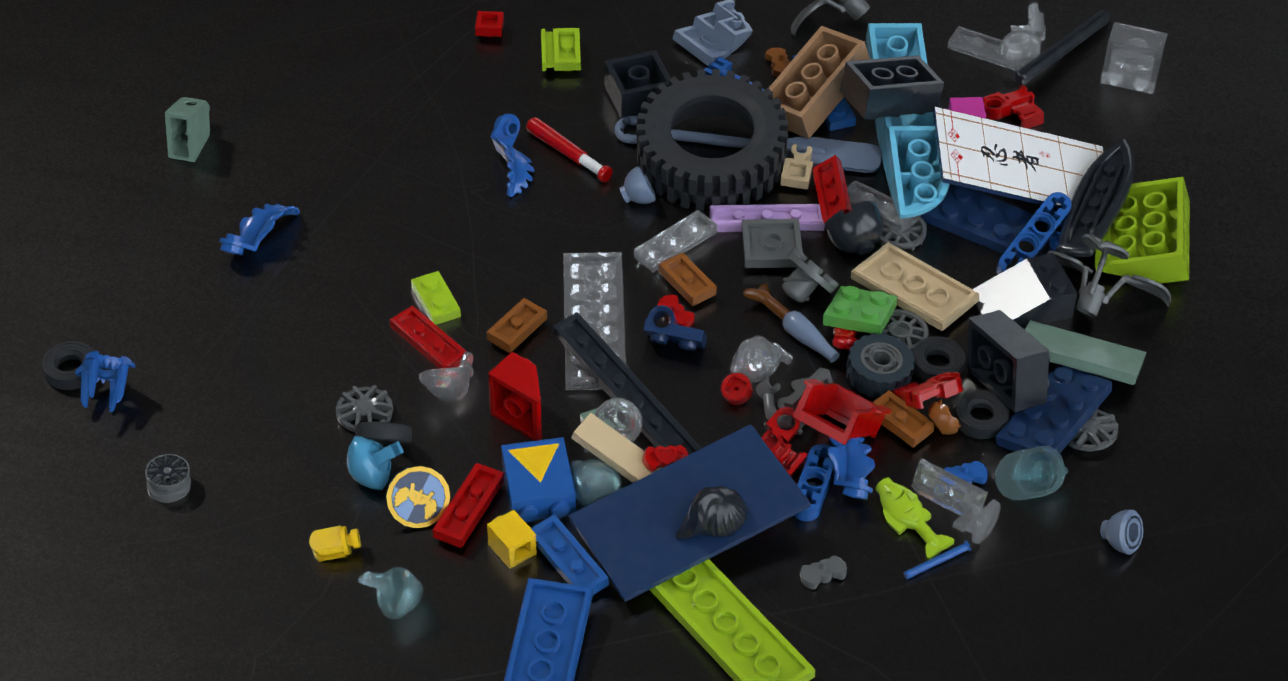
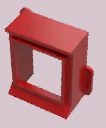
M805 379L803 383L806 387L793 417L845 445L851 438L867 436L875 438L885 415L891 414L892 410L883 405L878 406L837 383L824 384L817 379ZM826 414L847 425V427L843 430L818 415Z

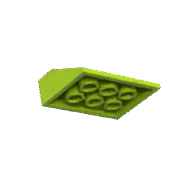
M1184 177L1132 184L1119 214L1102 240L1122 247L1129 252V258L1121 259L1108 254L1102 272L1119 276L1138 275L1160 284L1189 280L1190 201ZM1097 249L1095 252L1096 270L1102 256V251Z

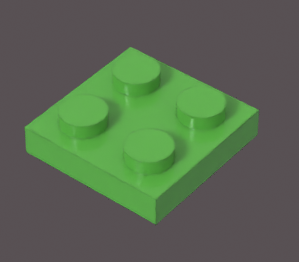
M841 286L823 315V325L881 335L897 307V296L883 291L873 292L861 290L855 286Z

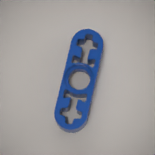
M817 444L810 449L797 484L806 498H811V507L794 515L801 521L816 519L823 506L834 474V468L828 456V449L832 446L828 444ZM821 457L826 458L822 468L818 467V461L821 460ZM810 478H817L823 484L811 486L806 481Z

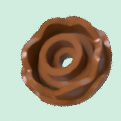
M941 399L937 402L934 401L930 405L927 415L935 423V427L942 435L957 433L958 428L961 427L958 419L951 415L949 407L946 404H942L943 401Z

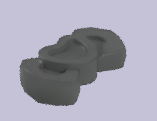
M831 556L829 559H823L811 565H803L800 571L801 582L804 586L813 590L820 583L830 582L832 578L843 580L847 575V566L837 556Z

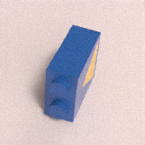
M564 437L501 445L502 467L505 473V483L511 511L515 510L525 522L547 519L554 514L557 518H562L576 512V494Z

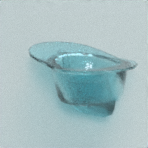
M1038 446L1006 455L996 469L995 481L998 490L1005 497L1012 500H1028L1047 496L1057 491L1064 482L1065 474L1069 472L1068 468L1064 465L1062 456L1056 449L1049 446Z

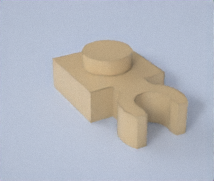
M793 144L791 147V158L785 159L780 185L808 189L813 168V161H811L812 147L808 146L805 153H798L797 144Z

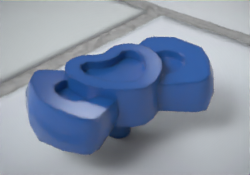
M974 461L971 464L963 463L962 466H954L953 468L946 467L942 473L943 485L952 491H956L960 485L969 486L973 482L985 484L988 479V469L983 463Z

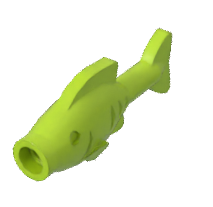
M889 477L884 478L877 484L875 490L880 495L883 514L887 524L899 535L907 528L915 530L927 543V560L936 557L941 551L954 545L952 537L936 535L925 523L931 519V513L922 507L917 494L893 482Z

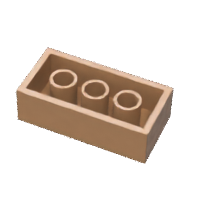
M821 26L769 87L773 92V99L778 97L781 102V108L785 109L786 119H788V131L808 139L814 134L844 97L840 92L845 63L847 61L870 60L865 41Z

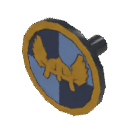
M417 465L407 467L394 476L389 483L386 499L388 509L394 519L404 526L422 528L428 527L440 519L449 505L450 492L447 482L439 472L431 467Z

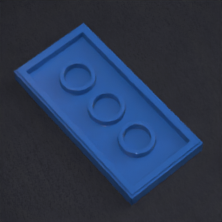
M528 578L504 681H574L593 598L592 587Z

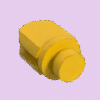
M346 526L315 530L309 539L314 556L319 562L346 557V555L351 554V546L354 549L361 547L358 529H352L348 533Z

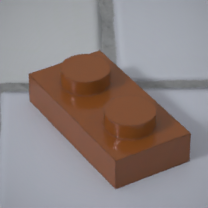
M683 252L659 263V273L691 306L716 295L717 286Z
M523 298L486 332L487 340L511 353L547 320V310Z
M890 390L873 402L878 406L883 405L892 410L891 414L885 415L882 425L913 448L934 432L935 423L913 407L906 406L905 401Z

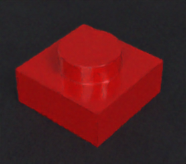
M478 11L475 36L502 37L504 12Z

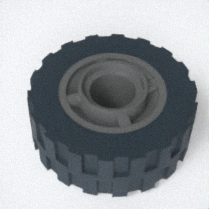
M876 333L869 336L865 335L861 339L856 340L853 343V347L849 350L846 377L850 380L851 386L855 387L859 393H864L871 398H879L887 391H892L911 382L915 357L912 356L913 352L907 347V344L894 336L891 337L888 334L878 335Z

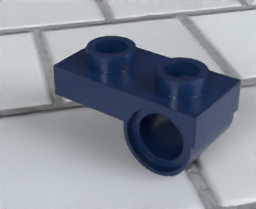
M664 305L656 306L650 311L648 318H646L643 330L646 336L650 337L651 342L666 345L667 341L678 343V347L689 351H696V347L705 349L707 341L705 331L678 325L674 312L669 307ZM661 317H669L671 319L669 325L664 328L657 327L656 322Z

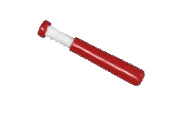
M536 117L531 118L527 122L526 129L529 133L567 156L578 165L588 168L597 175L601 182H607L613 174L611 167L599 164L589 157L587 152L576 146L545 122Z

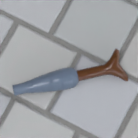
M762 284L758 289L748 288L743 292V297L764 304L782 319L785 331L796 340L822 354L830 362H835L839 358L840 354L829 345L817 328L802 313L797 311L790 312L770 294L768 284Z

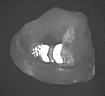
M756 335L751 339L742 341L733 356L731 373L744 374L748 377L751 384L762 382L766 377H770L779 367L780 361L789 365L793 360V356L789 352L782 350L779 344L775 342L770 343L765 337Z
M465 351L460 367L430 369L419 374L420 382L442 401L453 402L464 398L468 394L469 380L474 375L472 368L473 354Z
M614 397L600 405L595 413L596 417L631 442H634L641 432V413L633 402L625 398ZM584 448V452H585V453L590 452V451H588L587 449Z

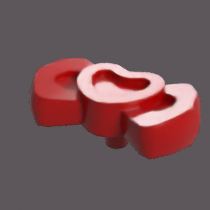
M666 295L659 300L657 306L664 305L669 307L674 312L678 325L692 326L695 320L694 313L684 310L683 305L679 304L677 295Z
M833 327V346L840 349H850L853 347V343L858 340L854 338L857 336L858 331Z
M671 445L668 447L657 446L656 448L649 446L643 453L642 462L648 471L654 472L659 467L664 468L688 456L689 453L682 445L676 447Z

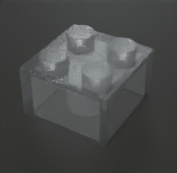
M1114 22L1107 45L1100 83L1153 94L1159 76L1168 33Z

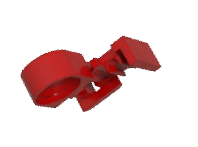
M1020 85L1019 90L1006 94L997 92L983 98L987 119H1001L1010 116L1012 111L1013 114H1018L1017 117L1021 120V127L1029 129L1044 124V112L1034 103L1035 95L1032 92H1028V88L1024 85Z
M947 372L927 379V382L920 385L916 382H911L891 392L905 401L906 406L922 409L924 408L923 401L932 397L946 399L963 391L960 373Z
M783 407L778 409L768 420L765 426L767 431L761 438L790 477H792L807 459L808 454L800 452L797 455V453L791 450L792 445L789 442L799 431L801 421L793 417L795 412L793 408ZM783 415L791 416L795 420V426L790 430L781 429L777 424L779 417Z

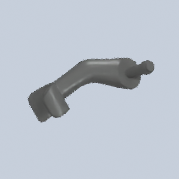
M766 377L757 385L756 391L763 398L765 415L769 420L777 411L774 394L780 390L781 385L776 383L772 387L769 383V377ZM783 415L777 420L778 426L783 430H790L795 426L791 424L793 418L789 415ZM799 428V431L796 434L797 436H800L803 431L801 428Z

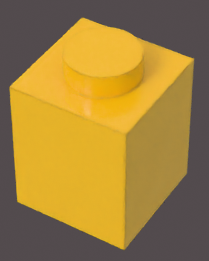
M515 510L498 516L487 524L488 545L509 569L537 554L536 534Z

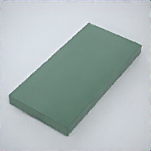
M1031 320L1025 329L1049 350L1050 362L1135 385L1146 355L1144 351Z

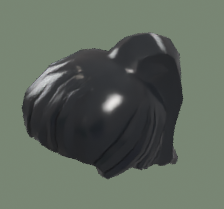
M725 486L705 487L691 500L689 511L684 517L681 527L676 532V538L683 540L698 534L711 537L733 536L745 523L748 507L741 495L734 489Z

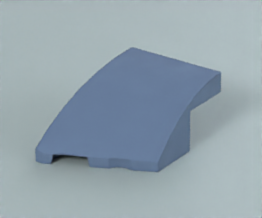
M724 0L715 3L713 12L696 16L692 26L675 30L672 39L708 66L718 57L725 59L748 39L753 30L744 20L743 14L736 12L734 0Z

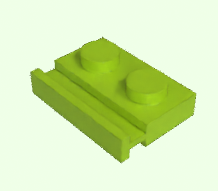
M555 28L553 32H545V29H541L542 71H546V68H554V71L581 70L579 28Z

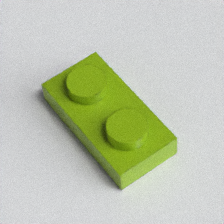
M439 271L411 279L412 289L429 319L435 325L461 317L460 308Z

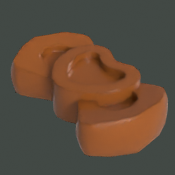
M771 48L765 53V59L772 62L771 68L773 69L772 75L778 78L790 63L785 49Z

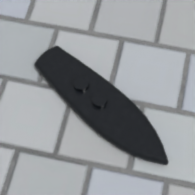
M1126 139L1120 140L1103 152L1082 176L1071 199L1072 207L1064 219L1056 248L1057 252L1070 257H1090L1096 249L1087 246L1082 241L1083 234L1094 235L1103 240L1129 194L1135 173L1133 152Z

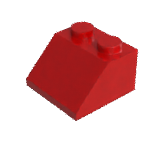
M511 352L488 373L490 412L492 416L532 440L539 441L542 440V423L537 367L529 359Z

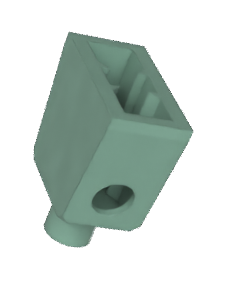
M181 97L165 112L168 158L190 162L196 161L210 135V106L206 100Z

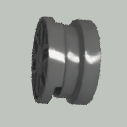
M176 454L159 455L151 459L146 465L147 491L152 499L163 503L175 502L185 497L190 491V468L188 462L183 457Z

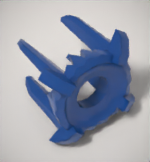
M99 351L87 353L83 364L75 372L76 376H81L82 406L87 408L89 395L91 398L94 397L96 382L101 379L104 384L105 380L110 381L109 412H113L116 402H120L124 395L129 367L135 368V363L126 356L117 358L116 356L99 354Z

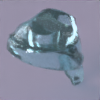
M596 459L587 461L573 460L571 471L573 472L574 490L577 501L586 507L622 489L621 478L618 472L605 462Z
M402 567L392 568L382 573L366 572L363 576L358 577L359 583L377 589L379 608L383 615L390 619L403 618L417 606L423 595L422 583L409 570Z

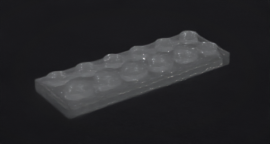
M621 252L563 253L564 319L578 312L626 364ZM565 347L566 390L603 389Z

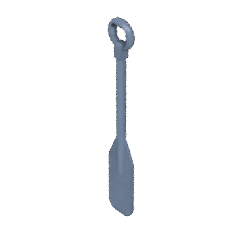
M626 116L617 121L614 133L619 140L628 144H637L636 135L624 134L623 132L625 125H637L638 116ZM671 129L672 137L676 141L743 149L751 140L750 138ZM803 136L787 139L786 158H791V147L793 144H797L798 153H805L807 147L811 146L813 167L836 155L842 162L843 170L873 173L880 168L882 151L873 144L810 137L808 139Z

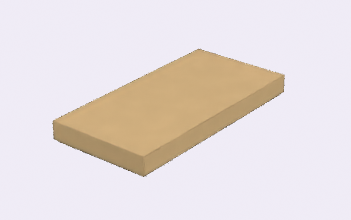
M889 242L851 271L852 280L873 292L883 291L897 296V306L917 314L925 322L941 331L945 330L979 301L978 292Z

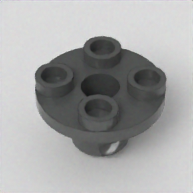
M796 247L789 252L787 257L796 263L798 267L788 278L783 279L785 282L782 287L791 299L799 303H803L805 300L809 302V295L819 284L831 294L838 287L839 284L828 274H825L823 277L820 276L824 271L813 261L809 260L806 264L805 261L808 257Z

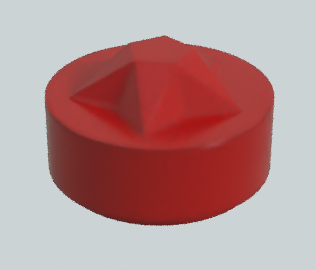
M741 373L728 375L721 384V392L725 400L733 405H741L747 402L753 392L750 380Z

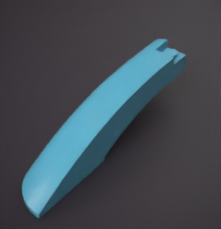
M868 23L866 42L870 59L919 55L927 64L921 23ZM933 112L925 113L924 115L909 114L901 115L900 117L876 118L875 125L879 147L882 151L883 166L899 218L915 217L932 210L944 199L950 185L941 182Z

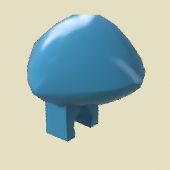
M354 436L347 453L348 472L361 485L374 490H383L389 480L391 459L404 453L399 441L384 447L372 439Z

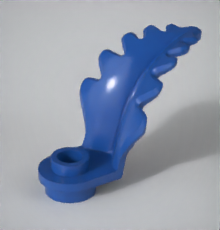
M507 113L496 119L494 130L490 137L495 149L508 162L507 166L510 168V172H508L507 177L510 181L507 183V196L513 197L516 193L521 194V187L525 189L528 187L526 179L528 181L533 180L527 171L534 173L535 170L529 164L532 161L512 147L520 131V122L515 115Z
M265 204L264 209L254 208L252 210V217H244L239 225L240 236L227 233L226 238L219 239L221 243L220 250L243 256L244 250L256 251L261 240L273 229L274 221L286 215H299V208L295 206H282L280 204H275L274 206Z
M864 437L851 438L845 445L830 438L834 447H829L828 456L835 471L834 485L844 488L843 495L867 500L869 493L873 492V488L867 486L868 480L865 478L875 468L874 460L866 456L872 450L871 446L862 444L865 440Z

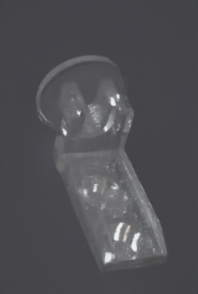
M1032 3L1028 7L1029 21L1027 25L1011 26V33L1007 34L1001 42V55L1012 66L1023 67L1040 54L1041 41L1045 40L1046 26L1043 25L1044 14L1039 13L1038 3Z
M924 459L919 460L911 487L919 495L958 514L960 517L954 521L952 527L962 532H970L973 543L981 544L984 542L999 518L1000 503L994 499L984 507L988 492Z

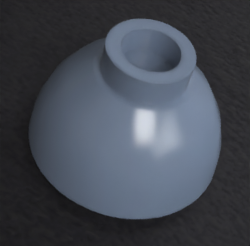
M637 166L627 174L624 186L619 188L626 203L633 201L638 204L654 202L656 195L644 171Z
M1123 510L1114 514L1110 520H1104L1101 524L1100 533L1102 538L1107 539L1115 550L1130 555L1141 544L1143 522L1137 511Z

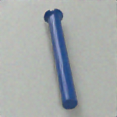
M964 540L963 544L905 571V578L910 579L965 551L971 552L969 542Z

